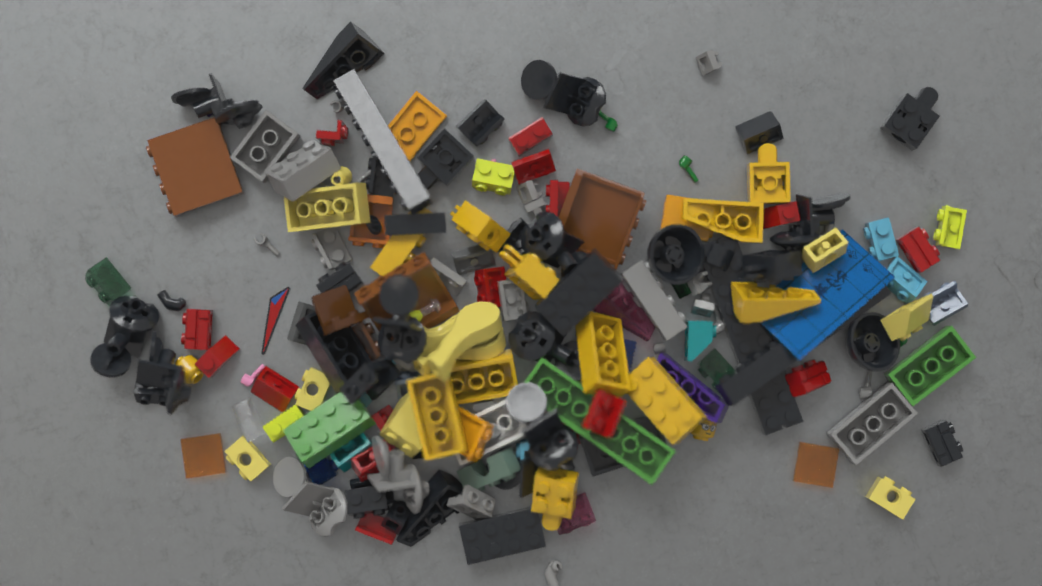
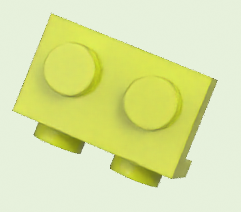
M477 158L472 187L481 192L488 190L501 196L510 195L515 174L512 165Z
M944 205L938 210L937 221H939L938 229H935L933 235L936 246L953 249L961 248L967 210L953 208L948 205Z

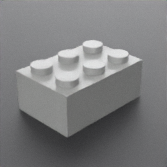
M265 110L230 158L261 182L266 183L268 177L265 172L273 164L280 163L300 138V135L269 111Z
M313 140L306 142L298 151L288 154L286 159L280 163L273 164L265 174L275 192L293 202L340 170L341 167L331 148Z

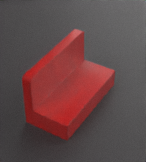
M266 366L256 378L250 392L281 412H284L299 386Z
M373 513L365 514L364 518H360L355 528L357 532L390 545L394 543L397 535L381 526L385 517L380 515L373 516Z

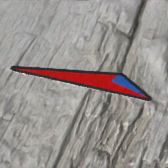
M286 287L270 297L261 351L262 355L267 350L290 287Z

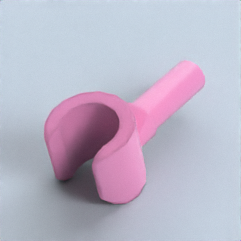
M262 364L251 376L245 373L240 382L250 387L265 366Z

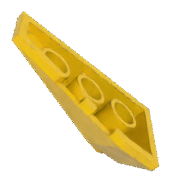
M683 199V219L740 242L762 243L764 203Z
M731 282L734 313L739 321L745 324L761 322L821 303L820 297L814 290L794 287L783 290L771 284L769 288L759 287L754 282Z

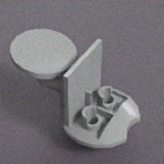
M373 436V453L380 473L367 474V478L378 492L403 489L406 505L413 514L419 513L423 499L429 494V484L425 482V479H421L415 465L412 463L404 465L403 451H389L387 444L379 436Z
M286 457L278 462L273 473L274 487L280 495L291 498L282 509L309 516L311 527L317 534L325 537L333 535L336 527L344 523L346 519L347 500L345 494L340 489L332 486L326 487L311 483L306 475L304 464L299 459Z

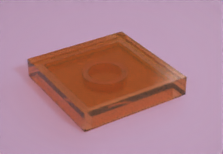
M221 433L180 439L186 479L226 473Z
M799 441L792 481L833 488L839 448Z

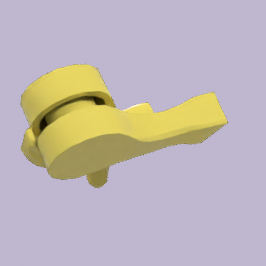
M475 302L465 306L458 314L437 327L431 329L424 327L427 343L423 353L417 360L413 361L415 370L422 376L430 375L433 372L439 379L445 382L451 374L456 359L487 360L498 356L506 347V338L498 307L490 302Z

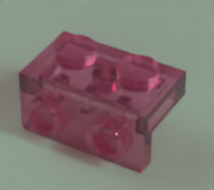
M585 492L577 495L576 506L571 519L562 517V522L557 529L559 535L568 534L577 528L588 526L596 521Z

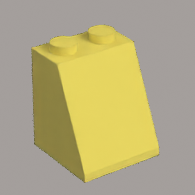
M407 392L397 402L379 435L388 443L403 451L405 455L412 458L421 451L422 445L410 394Z

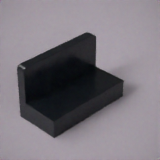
M772 111L735 126L747 154L758 150L763 144H772L784 139L781 125Z

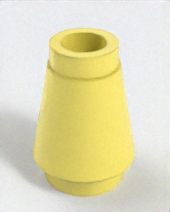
M340 166L341 169L332 175L331 182L333 185H344L351 182L352 173L347 167Z

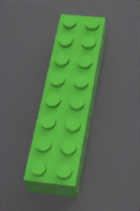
M544 358L539 360L524 382L538 385L544 391L547 398L546 411L548 413L556 408L562 423L569 426L576 433L650 485H653L676 452L624 414H621L612 438L599 435L582 427L595 395L583 393V386Z

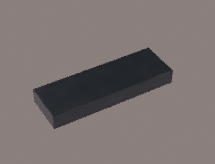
M445 212L420 213L413 216L411 214L384 215L385 236L446 233Z

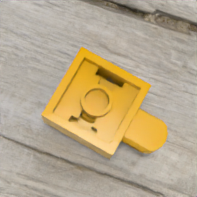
M766 143L759 147L758 163L747 164V202L764 204H785L791 202L790 162H777V148L771 143Z
M466 200L461 207L456 204L454 207L458 210L456 213L453 211L450 213L453 217L451 220L457 224L455 228L466 234L469 239L476 242L486 251L492 249L497 253L511 234L495 220Z
M506 245L503 248L504 251L499 253V257L510 265L504 275L533 300L544 299L559 281L556 277V272L550 267H544L540 263L541 259L535 254L520 255L511 246Z
M540 467L538 468L534 479L531 511L543 514L542 526L549 531L557 530L562 522V517L571 519L576 506L579 472L565 469L545 470Z

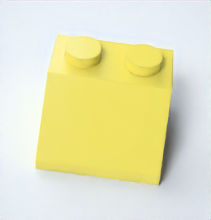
M932 293L901 306L881 319L891 341L899 338L903 341L912 336L910 332L915 333L923 329L922 325L929 321L933 301Z

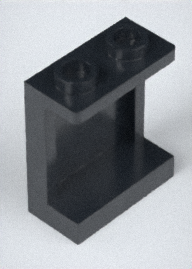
M387 359L365 363L339 390L350 404H354L365 392L371 400H376L402 374L394 363Z

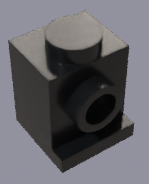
M394 500L381 526L398 535L411 512L406 502Z

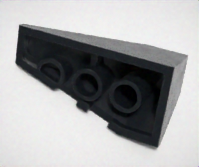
M350 21L336 36L303 86V90L314 98L319 99L336 88L333 80L353 69L356 73L363 69L365 71L368 70L385 53L362 29Z
M439 469L427 482L429 484V494L423 499L420 512L417 514H413L412 511L410 512L396 538L397 542L412 547L429 535L434 526L439 523L443 525L447 522L446 518L454 512L456 514L459 513V511L447 506L448 499L462 495L464 489L462 483L453 475Z

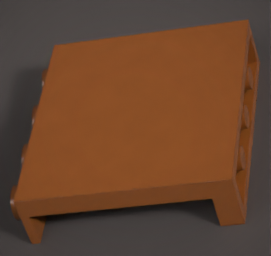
M215 117L147 140L149 146H146L150 158L153 157L155 165H153L156 176H160L162 181L159 184L163 195H167L169 201L166 203L167 209L175 217L220 200L244 194L233 160L230 158L231 155L221 126L216 123Z
M577 168L559 216L563 223L564 231L585 242L576 252L581 251L589 254L596 248L610 264L615 265L614 268L616 270L619 264L623 265L626 254L623 253L625 246L630 247L633 238L630 233L632 229L636 230L640 218H637L638 212H643L647 201L644 200L645 193Z
M425 252L414 256L411 260L397 266L394 270L354 292L360 306L362 305L364 310L367 311L368 316L379 332L382 325L373 321V318L388 320L393 316L383 308L379 295L384 281L393 275H405L416 283L419 289V301L414 310L421 311L423 318L420 322L424 327L431 329L460 312Z

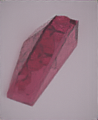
M622 283L593 309L596 313L621 319L622 328L645 341L650 340L656 328L643 308L638 307L633 300V297H635L631 291L628 293Z

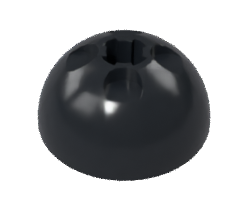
M682 224L668 225L660 229L652 237L647 250L648 263L653 273L664 282L684 284L691 281L701 270L704 262V246L699 235L690 227Z
M868 312L855 319L849 326L845 338L846 350L851 360L859 367L868 371H884L889 369L896 362L900 352V339L891 341L881 322V319L886 316L876 312Z

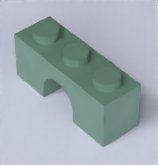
M512 447L486 458L489 470L485 468L483 461L480 460L456 471L463 488L465 485H469L482 491L486 489L485 485L487 484L489 487L501 483L499 479L503 478L504 481L516 477L515 472L520 470V465Z

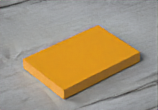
M416 91L388 127L408 161L411 162L448 116Z

